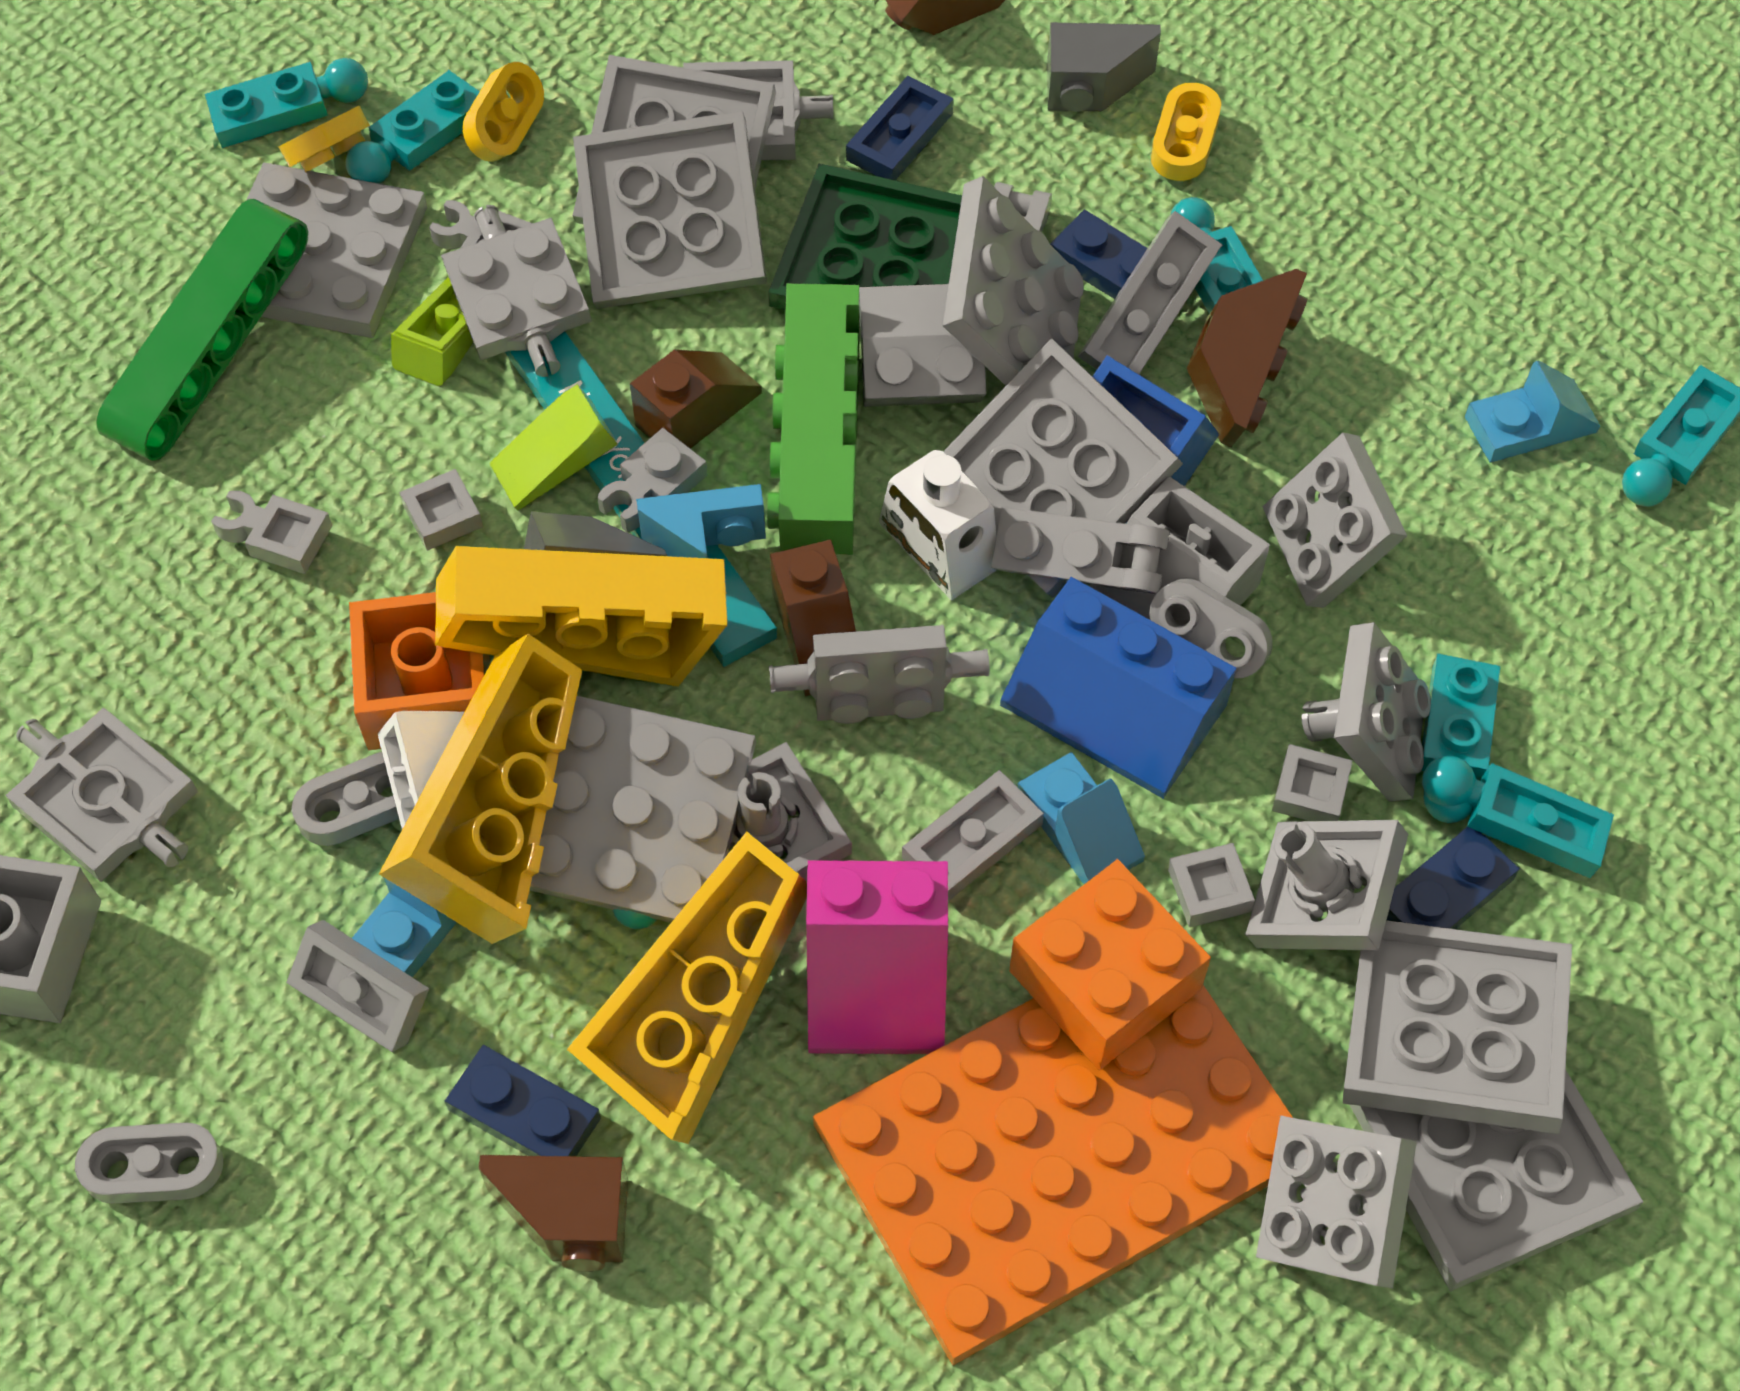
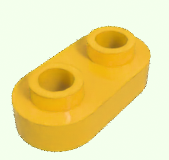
M511 62L493 71L467 112L463 121V136L469 149L478 158L494 162L514 153L544 103V89L540 78L531 67L521 62Z
M1184 83L1174 87L1168 93L1153 139L1151 163L1161 176L1170 180L1185 181L1197 177L1205 169L1221 111L1220 97L1212 88L1200 83Z
M357 106L280 145L278 148L289 167L300 162L306 173L335 158V155L338 156L350 150L355 144L366 141L361 130L369 127L370 124L360 106Z

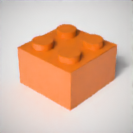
M436 592L349 602L354 714L368 751L381 749L378 732L395 712L466 711L491 664L490 655L435 646Z
M1117 859L1013 938L1009 971L1100 1071L1202 990L1211 957Z

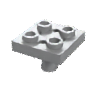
M1341 433L1262 506L1307 606L1326 607L1407 537L1389 496L1358 435ZM1316 491L1320 492L1318 494L1319 500L1317 502H1315ZM1309 531H1310V533H1311V536L1309 537L1310 543H1306V536H1307V534H1308Z
M1374 622L1352 625L1349 631L1340 699L1320 702L1315 700L1304 704L1303 710L1307 713L1302 714V725L1305 735L1311 742L1335 738L1388 801L1413 799L1416 773L1421 772L1424 762L1423 748L1420 740L1423 718L1428 716L1431 706L1428 687L1422 679L1416 676L1403 659L1400 650L1389 642Z
M787 742L752 759L748 777L742 779L738 786L737 795L740 809L730 846L734 847L742 836L748 832L777 857L782 856L783 851H785L787 857L782 861L804 879L807 878L808 860L839 861L852 854V842ZM796 811L800 814L798 818H791V821H788V815L794 816Z
M1399 820L1278 822L1245 935L1256 948L1379 950L1408 833ZM1362 885L1366 886L1361 892L1353 893L1355 888L1359 889ZM1323 912H1328L1327 917L1318 922V917H1322Z
M1280 1116L1256 1257L1370 1285L1393 1288L1417 1142ZM1340 1154L1336 1167V1162H1333V1159L1336 1155ZM1301 1184H1304L1306 1188L1301 1191L1303 1201L1299 1202L1297 1199V1189ZM1320 1236L1325 1238V1245L1322 1244Z

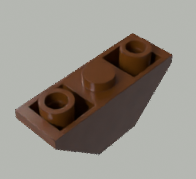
M1293 269L1222 295L1205 321L1187 366V371L1212 425L1220 434L1218 436L1220 443L1232 448L1245 430L1254 433L1260 423L1268 400L1259 397L1266 379L1272 382L1276 379L1288 351L1287 348L1279 345L1286 328L1292 331L1296 328L1307 304L1308 298L1299 294L1307 275L1306 272Z

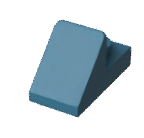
M1541 361L1533 362L1524 388L1470 402L1465 414V419L1489 463L1594 434L1600 428L1598 420L1575 380Z
M761 484L636 499L642 540L665 549L667 556L707 558L706 546L719 544L740 546L752 540L766 539Z
M1072 752L1018 782V788L1044 813L1042 829L1083 884L1117 859L1128 870L1144 862V852L1117 785L1112 779L1097 785Z
M384 878L389 893L354 934L352 939L413 978L457 922Z

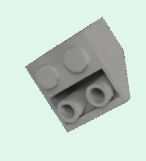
M1168 477L1149 496L1126 523L1130 525L1153 526L1170 531L1167 550H1160L1156 573L1162 574L1160 589L1174 580L1189 578L1205 584L1236 604L1241 605L1260 584L1270 544L1171 477ZM1123 545L1119 568L1131 569L1135 547ZM1097 585L1089 586L1150 620V604L1155 594ZM1173 604L1171 608L1173 619L1180 624H1188L1190 620L1189 610L1182 604Z

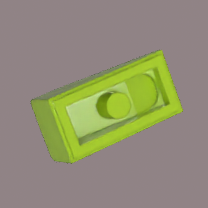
M449 277L391 334V360L393 368L436 386H441L452 375L473 343Z
M576 384L548 406L489 464L514 508L519 511L617 446L618 443L592 400Z

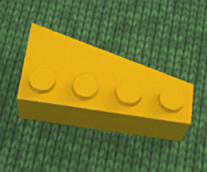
M456 546L436 578L435 646L495 656L526 634H530L583 671L679 687L727 627L724 559Z
M526 634L496 654L379 872V875L491 944L527 928L531 905L527 904L532 876L539 873L544 847L539 844L546 812L553 808L558 786V783L553 782L559 752L566 748L582 669L530 634Z
M746 832L567 1050L673 1141L689 1144L807 899V881Z

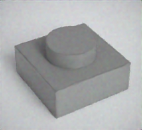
M456 469L399 492L403 506L427 551L483 527L480 513Z
M1289 744L1272 811L1308 821H1338L1353 760Z
M1234 843L1170 858L1168 871L1189 928L1252 912L1255 899Z

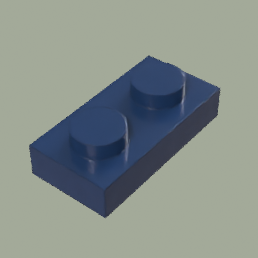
M907 75L847 143L846 161L875 176L897 180L953 115L954 98Z
M1085 209L1050 243L1069 264L1077 268L1084 281L1113 299L1116 298L1148 249Z
M1466 827L1394 888L1386 921L1457 929L1515 879L1520 868L1481 832Z
M485 1045L481 1046L444 1101L448 1111L527 1156H577L601 1119L599 1109Z

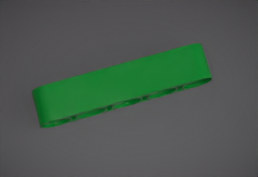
M248 199L236 209L105 398L96 419L97 430L100 435L151 461L161 459L171 450L301 259L306 249L309 235L307 225L303 221L257 199Z

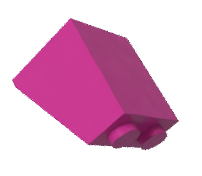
M808 860L806 916L808 1053L930 1054L945 1046L948 861Z

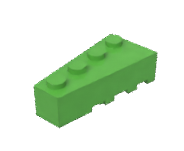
M787 283L785 343L784 345H776L775 379L783 380V393L773 394V429H781V442H771L770 478H780L779 492H768L767 527L768 529H779L780 552L831 540L835 554L853 555L860 359L859 285Z

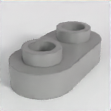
M1189 578L1174 580L1161 588L1151 601L1149 611L1151 621L1236 667L1234 678H1244L1252 675L1266 663L1271 654L1272 636L1266 623L1255 614L1197 580ZM1173 604H1182L1189 610L1190 620L1188 624H1180L1173 619L1171 614ZM1228 637H1237L1242 640L1245 645L1243 657L1232 656L1227 651L1226 639Z
M383 753L373 754L306 782L300 787L293 798L292 814L301 834L308 841L323 846L335 845L399 819L394 796H381L383 790L391 786ZM326 812H340L338 817L332 821H319Z
M194 1123L104 1128L93 1133L83 1142L75 1158V1172L79 1182L92 1197L104 1203H132L195 1198L204 1194L215 1185L223 1169V1154L219 1145L207 1129ZM188 1157L199 1158V1163L192 1172L188 1174L177 1173L178 1167L184 1159ZM119 1161H128V1168L123 1175L114 1179L107 1178L108 1171L113 1164Z

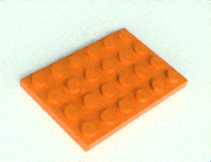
M1203 985L1200 992L1100 1071L1038 1002L1032 998L813 1116V1125L952 1366L1268 1187L1280 1116L1293 1117Z

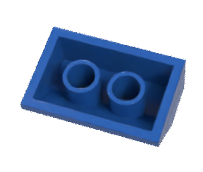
M1070 577L1038 620L1001 697L1000 706L1164 799L1226 708L1237 668L1079 580Z

